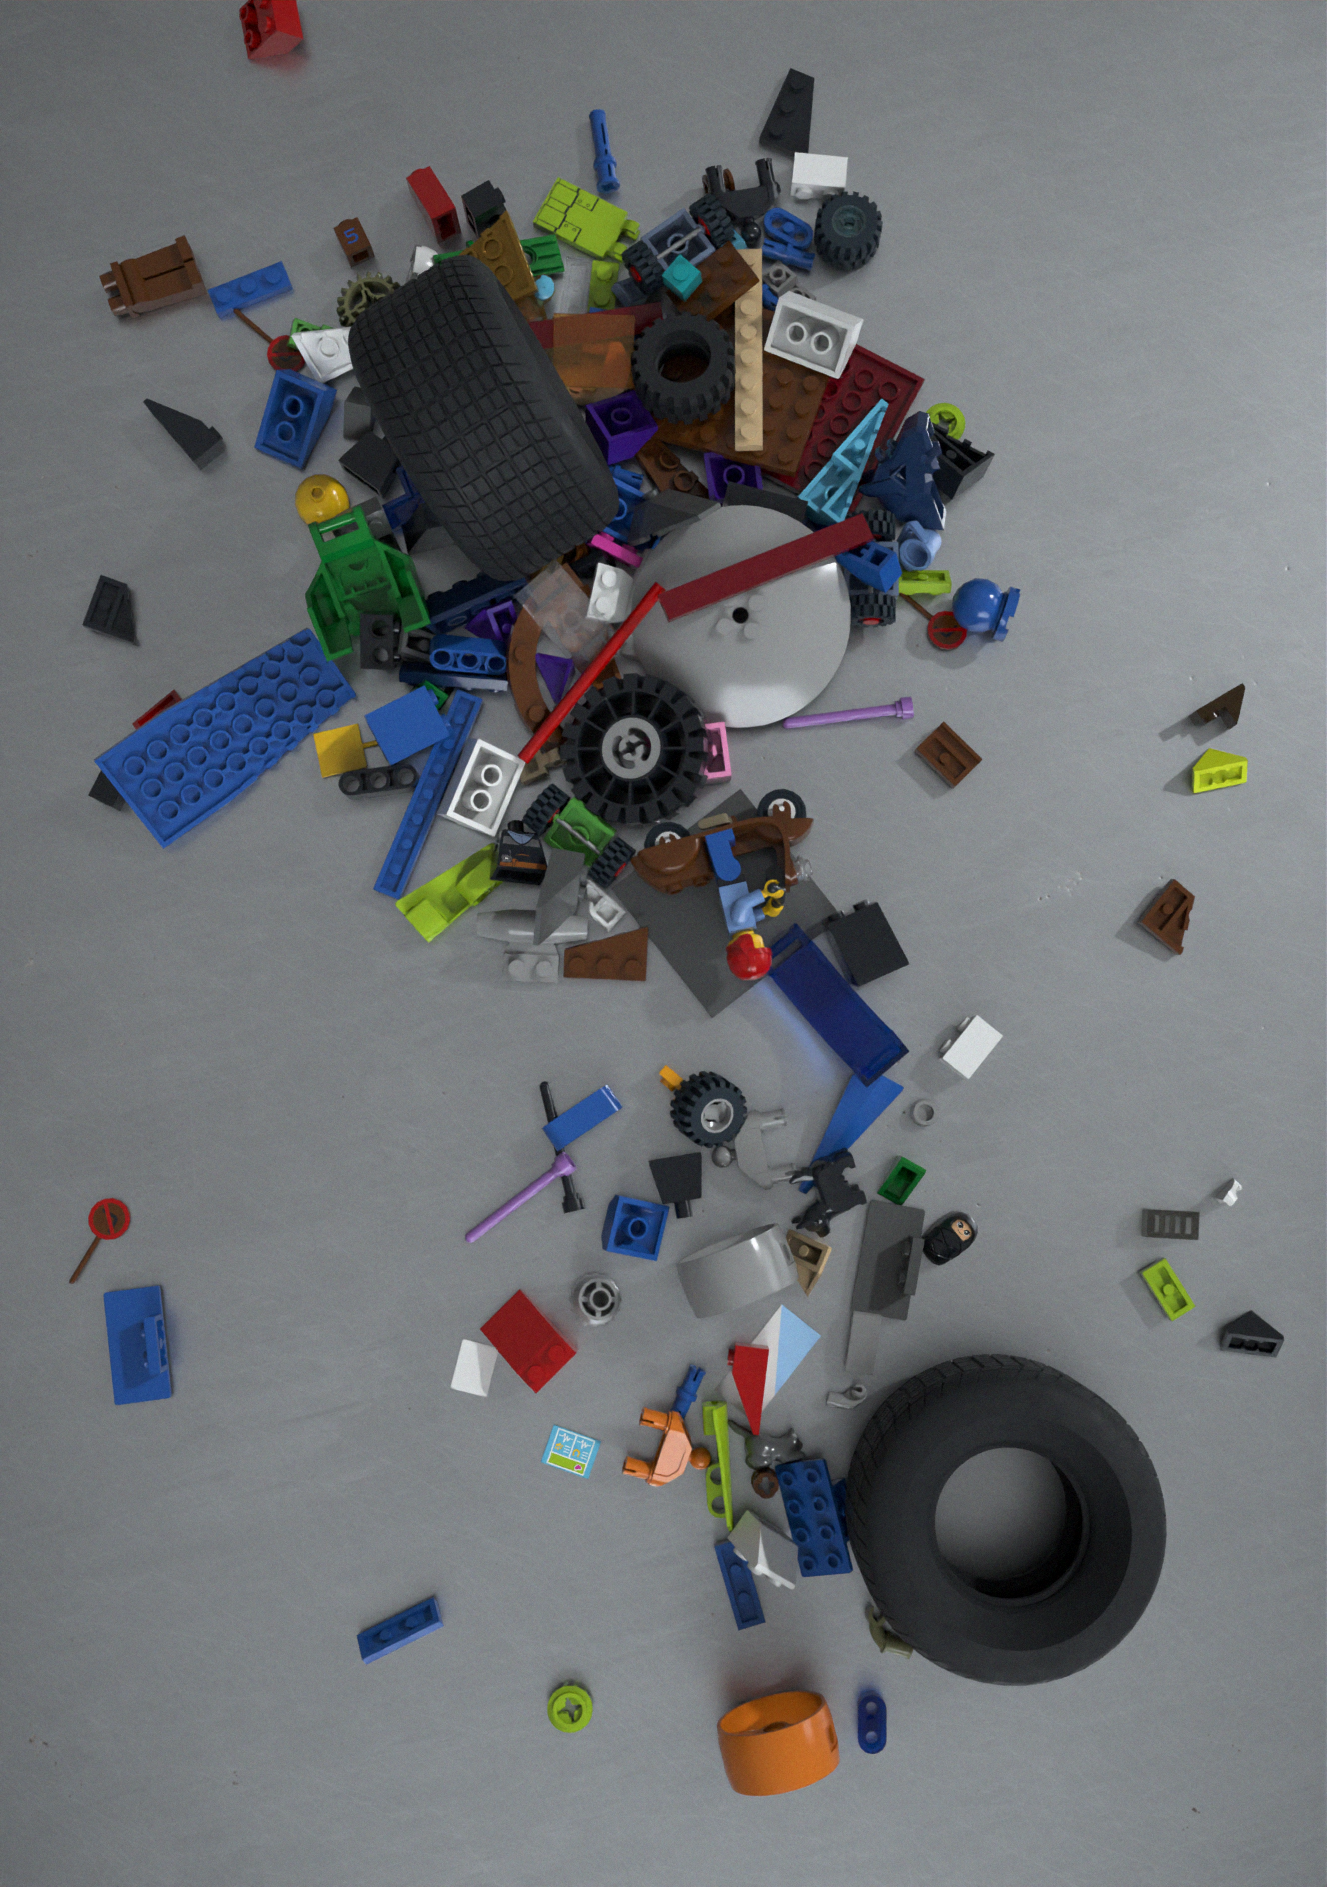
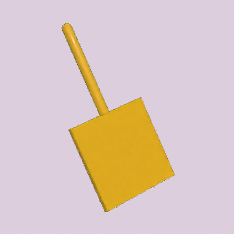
M359 724L313 734L322 778L367 768L364 748L378 745L376 740L362 743Z

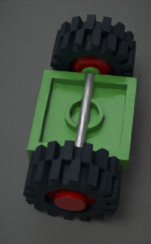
M555 784L548 785L537 796V799L533 801L531 807L527 809L522 822L538 835H542L554 823L543 838V841L552 848L584 853V865L589 866L588 876L606 889L628 865L636 850L620 837H617L609 844L617 833L614 827L599 815L588 810L585 807L586 805L578 801L576 797L570 800V797Z

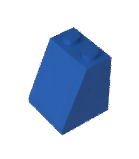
M425 685L364 715L389 766L450 736L448 730L452 727L445 714L439 715L435 705L439 704L433 690H427Z

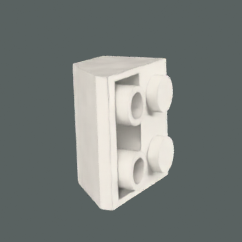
M747 1510L727 1537L735 1546L733 1549L734 1553L741 1559L748 1561L747 1567L756 1575L761 1576L764 1573L765 1577L775 1586L780 1587L783 1584L793 1590L796 1585L798 1546L784 1531Z

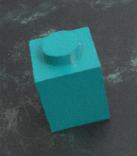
M681 254L662 274L664 285L683 302L690 297L702 282L701 272Z

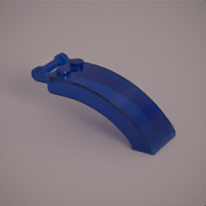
M794 923L789 927L790 931L770 947L773 955L772 959L796 939L802 945L774 969L770 966L766 975L828 1048L867 1088L904 1057L909 1050L894 1031L855 992L799 925Z

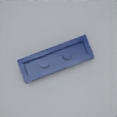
M282 261L211 288L208 290L218 317L221 318L234 313V309L242 310L293 290L285 267Z
M729 1540L714 1544L738 1631L765 1623L751 1570L747 1567L749 1562L741 1559L734 1553L733 1549L735 1546Z
M433 1597L358 1634L357 1640L363 1662L367 1665L443 1627L438 1602Z

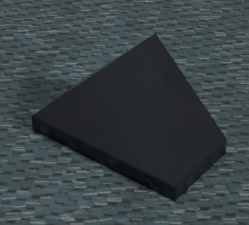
M1251 1310L1227 1329L1220 1344V1350L1276 1358L1284 1342V1336Z

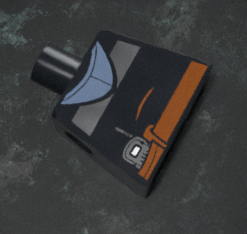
M512 820L507 824L508 829L501 830L494 843L490 880L540 886L547 870V862L540 836L537 833L524 832V823L520 820Z

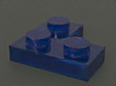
M403 466L395 470L405 494L382 505L390 527L395 532L403 528L421 503H425V500Z

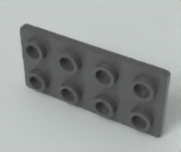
M875 1200L870 1201L851 1306L853 1311L879 1314L883 1317L904 1321L907 1319L911 1295L915 1296L925 1240L921 1238L925 1216L923 1209Z

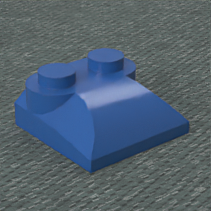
M615 1194L608 1205L601 1234L602 1249L608 1252L657 1261L670 1207Z

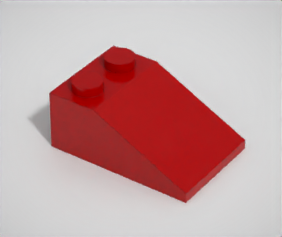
M521 1289L480 1328L512 1369L535 1393L578 1351V1348Z

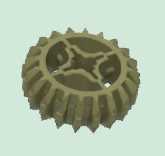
M367 271L366 278L363 279L357 274V281L355 283L348 280L349 289L341 288L343 297H337L339 307H337L336 312L340 316L339 322L341 326L352 327L357 317L365 309H369V302L374 304L386 295L393 294V291L399 288L400 284L398 282L393 283L392 277L389 275L383 279L382 273L379 271L375 277H372L371 273ZM363 296L362 301L359 304L355 305L356 302Z

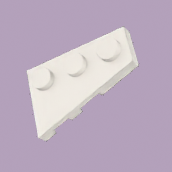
M351 327L298 332L291 335L316 381L324 383L353 369L348 348V335Z

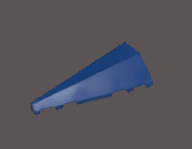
M856 1064L808 1167H811L814 1161L820 1157L832 1155L834 1151L844 1147L848 1150L903 1091L904 1087L881 1074ZM813 1181L801 1182L798 1191L807 1194L814 1186Z

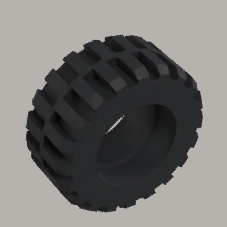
M682 312V315L675 316V313L667 314L666 319L661 320V318H658L652 322L653 326L651 328L645 327L641 332V338L636 339L633 345L634 351L631 353L630 358L636 395L642 401L643 407L648 412L653 411L656 418L663 420L666 417L668 422L677 424L678 421H684V424H692L694 419L699 418L700 422L708 419L707 414L709 413L715 415L721 410L720 403L726 404L728 402L730 392L735 387V356L733 344L729 341V335L724 329L720 330V325L716 321L711 319L708 322L706 316L702 314L691 316V312ZM678 355H694L700 357L709 365L700 377L684 383L669 381L659 374L664 363Z

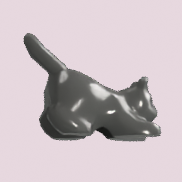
M733 1420L728 1421V1425L733 1432L744 1437L745 1463L753 1470L767 1468L772 1465L773 1461L784 1464L799 1461L805 1457V1453L800 1451L803 1443L795 1434L794 1428H790L787 1434L779 1439L763 1434L753 1435L752 1431L740 1426Z

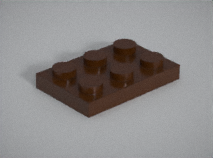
M727 241L695 267L701 272L702 282L685 302L670 289L665 293L681 315L682 312H691V316L702 314L706 316L709 322L760 280L733 244Z

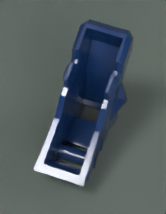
M919 411L905 420L896 441L892 438L887 440L886 446L888 449L886 451H883L880 447L876 449L875 456L878 460L876 467L862 473L861 479L867 484L861 485L858 491L868 497H877L887 511L894 513L895 518L902 523L916 520L923 529L944 530L946 509L933 478V473L940 469L937 457L942 454V450L938 441L930 440L935 430L929 414Z

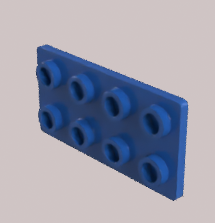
M160 1286L104 1293L115 1405L170 1398L172 1392Z
M824 1458L776 1465L775 1471L792 1539L798 1546L797 1559L802 1577L852 1572L853 1566L847 1542L850 1540L845 1513L847 1487L845 1478L831 1481L827 1462Z

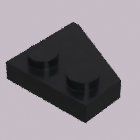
M100 575L82 624L83 627L135 645L136 639L128 585Z

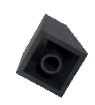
M868 899L852 905L854 910L845 914L843 910L837 911L827 916L829 921L822 923L847 984L859 987L909 965L908 959L878 902L869 903Z

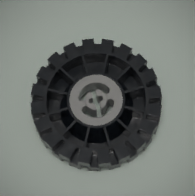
M638 673L623 674V679L615 676L602 681L604 687L598 689L593 686L584 694L587 701L583 705L576 703L570 712V715L575 717L573 723H565L562 736L567 738V745H560V759L567 762V767L562 768L566 782L573 784L574 787L571 791L578 801L584 802L588 810L604 817V819L637 827L640 824L645 826L660 824V820L663 818L670 820L679 815V808L682 806L689 807L697 798L694 794L697 787L703 789L708 778L707 775H704L706 767H711L713 753L708 751V745L713 744L711 730L705 727L704 723L707 722V719L702 710L696 707L695 701L687 693L668 681L666 682L659 677L648 674L641 676ZM637 731H644L648 735L651 749L645 746L648 744L645 740L635 736ZM619 752L625 754L622 756L624 759L635 763V767L632 769L626 768L620 760Z

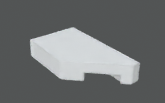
M589 877L587 880L588 914L609 932L627 911Z

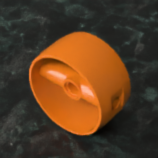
M787 1691L759 1697L728 1711L717 1723L718 1744L725 1773L732 1789L742 1795L769 1796L809 1786L833 1772L840 1762L839 1744L832 1715L825 1697L817 1692Z

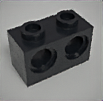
M363 611L360 613V669L394 670L397 663H401L397 646V636H400L401 619H397V612ZM376 620L386 622L388 626L387 633L377 632L375 629ZM378 647L384 648L388 653V659L385 661L377 659L375 649Z

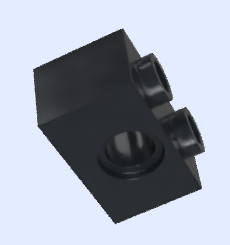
M489 180L461 195L466 221L477 239L481 237L480 234L487 228L493 226L506 211L504 206L506 201L501 190L498 187L494 189Z

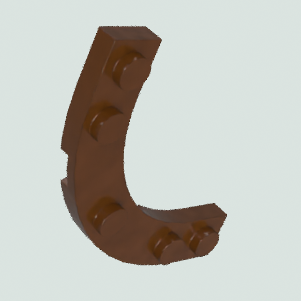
M567 562L543 580L527 597L512 625L506 651L507 682L510 685L515 709L522 723L532 736L551 713L542 698L536 678L535 656L539 636L544 624L556 607L583 585ZM560 724L541 747L545 753L559 748L560 745L567 741V738L562 736L563 728Z

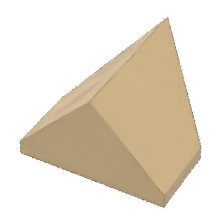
M789 1229L786 1240L796 1262L799 1275L797 1281L808 1297L824 1270L832 1248L827 1244Z

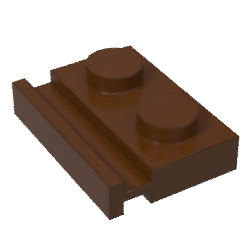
M944 721L915 749V752L953 789L983 760Z

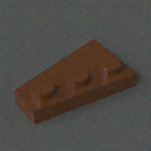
M648 925L604 939L565 948L563 977L646 981Z

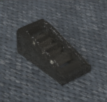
M1143 1208L1141 1236L1198 1240L1200 1212ZM1155 1215H1159V1231H1155ZM1166 1216H1170L1169 1232H1165ZM1176 1216L1180 1217V1233H1175ZM1186 1217H1191V1234L1185 1233Z

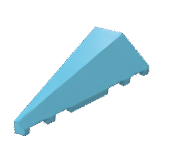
M883 399L876 404L834 452L830 461L797 497V499L808 501L805 516L814 523L830 526L832 523L836 524L845 520L889 405Z

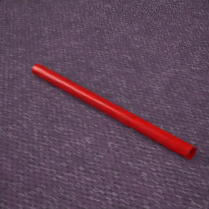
M657 582L651 586L517 756L527 764L531 761L656 604L658 594L666 591Z

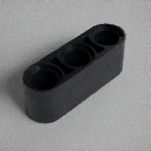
M409 764L391 765L346 772L340 777L338 786L347 798L361 800L414 792L420 775ZM404 773H413L414 777L411 783L402 784L400 782L401 776ZM377 777H386V784L383 787H374V780ZM351 780H358V789L348 792L347 784Z

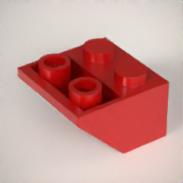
M248 0L239 9L248 59L254 60L289 53L303 40L296 0Z

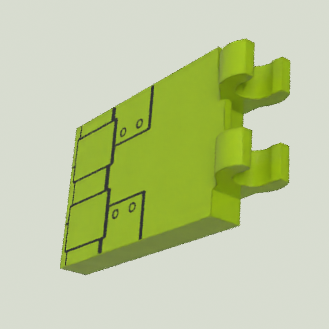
M559 177L533 220V227L549 235L555 234L557 239L600 261H604L607 255L622 264L624 262L622 261L621 254L627 250V246L616 242L622 234L630 240L636 241L640 234V230H638L640 224L634 220H627L628 212Z

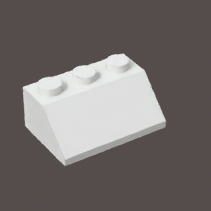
M788 291L778 299L764 350L839 379L856 345L864 319Z
M468 739L437 814L462 826L495 837L526 762L480 739Z

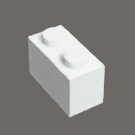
M795 152L790 196H796L799 199L820 198L828 201L831 200V196L837 194L838 197L841 196L845 190L848 157Z
M978 1015L972 1016L971 1019L966 1017L957 1027L960 1033L954 1040L949 1038L939 1050L943 1053L939 1060L964 1080L972 1076L1003 1037V1035Z

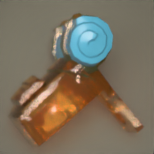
M546 274L536 276L535 282L539 292L515 302L526 321L539 317L542 320H547L544 304L552 299L555 293V283Z

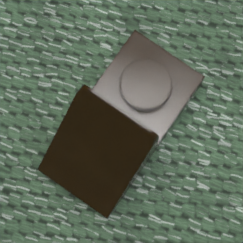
M1244 684L1236 686L1189 715L1193 724L1196 725L1203 720L1206 725L1220 716L1229 730L1237 725L1245 692Z

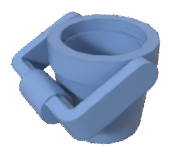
M916 520L907 522L897 539L899 561L909 572L927 569L934 561V557L941 547L942 542L939 533L933 529H923Z

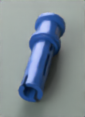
M596 109L589 114L596 155L593 162V168L597 172L598 177L596 188L600 193L609 194L620 188V182L616 178L615 173L617 162L611 155L606 113L604 110Z

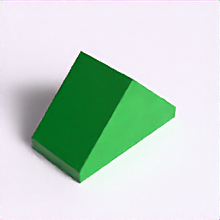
M897 1155L877 1194L897 1205H903L925 1175L926 1169Z

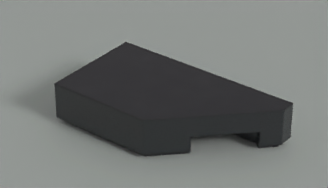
M602 549L568 564L576 575H582L583 578H593L598 563L616 567L615 559Z

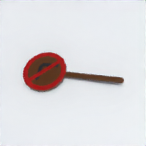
M234 309L233 312L270 343L267 357L269 364L274 370L291 369L298 372L303 368L306 362L300 351L287 346L289 335L279 336L273 340L242 312Z
M899 593L901 597L930 620L927 626V633L930 641L940 649L951 650L959 647L964 642L967 630L958 624L953 612L942 611L933 616L909 595Z
M114 1198L103 1199L91 1208L88 1222L91 1231L96 1237L70 1278V1284H74L101 1239H116L128 1230L131 1222L130 1212L122 1201Z

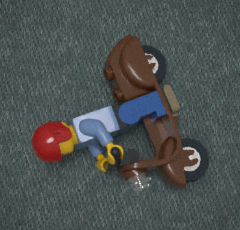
M777 789L767 793L761 799L757 808V818L737 822L734 815L730 818L727 813L719 814L698 822V827L701 830L717 828L690 835L689 831L680 824L674 822L660 823L648 832L644 842V849L639 851L637 856L630 860L635 872L644 883L661 893H667V895L678 894L683 891V888L693 885L696 888L703 887L715 878L718 898L730 941L726 947L727 964L730 971L737 978L752 981L763 977L769 971L773 956L771 948L765 947L762 937L757 934L756 922L765 919V915L771 917L778 916L784 907L782 905L785 902L786 893H790V887L798 885V882L802 880L808 882L809 875H813L809 859H803L802 855H799L797 859L792 860L790 858V847L801 843L809 835L814 819L806 818V806L799 795L787 789ZM773 847L777 854V865H772L766 869L765 888L761 891L757 889L749 893L745 876L741 874V865L734 857ZM771 896L765 907L761 908L758 906L752 909L754 906L764 902V898Z

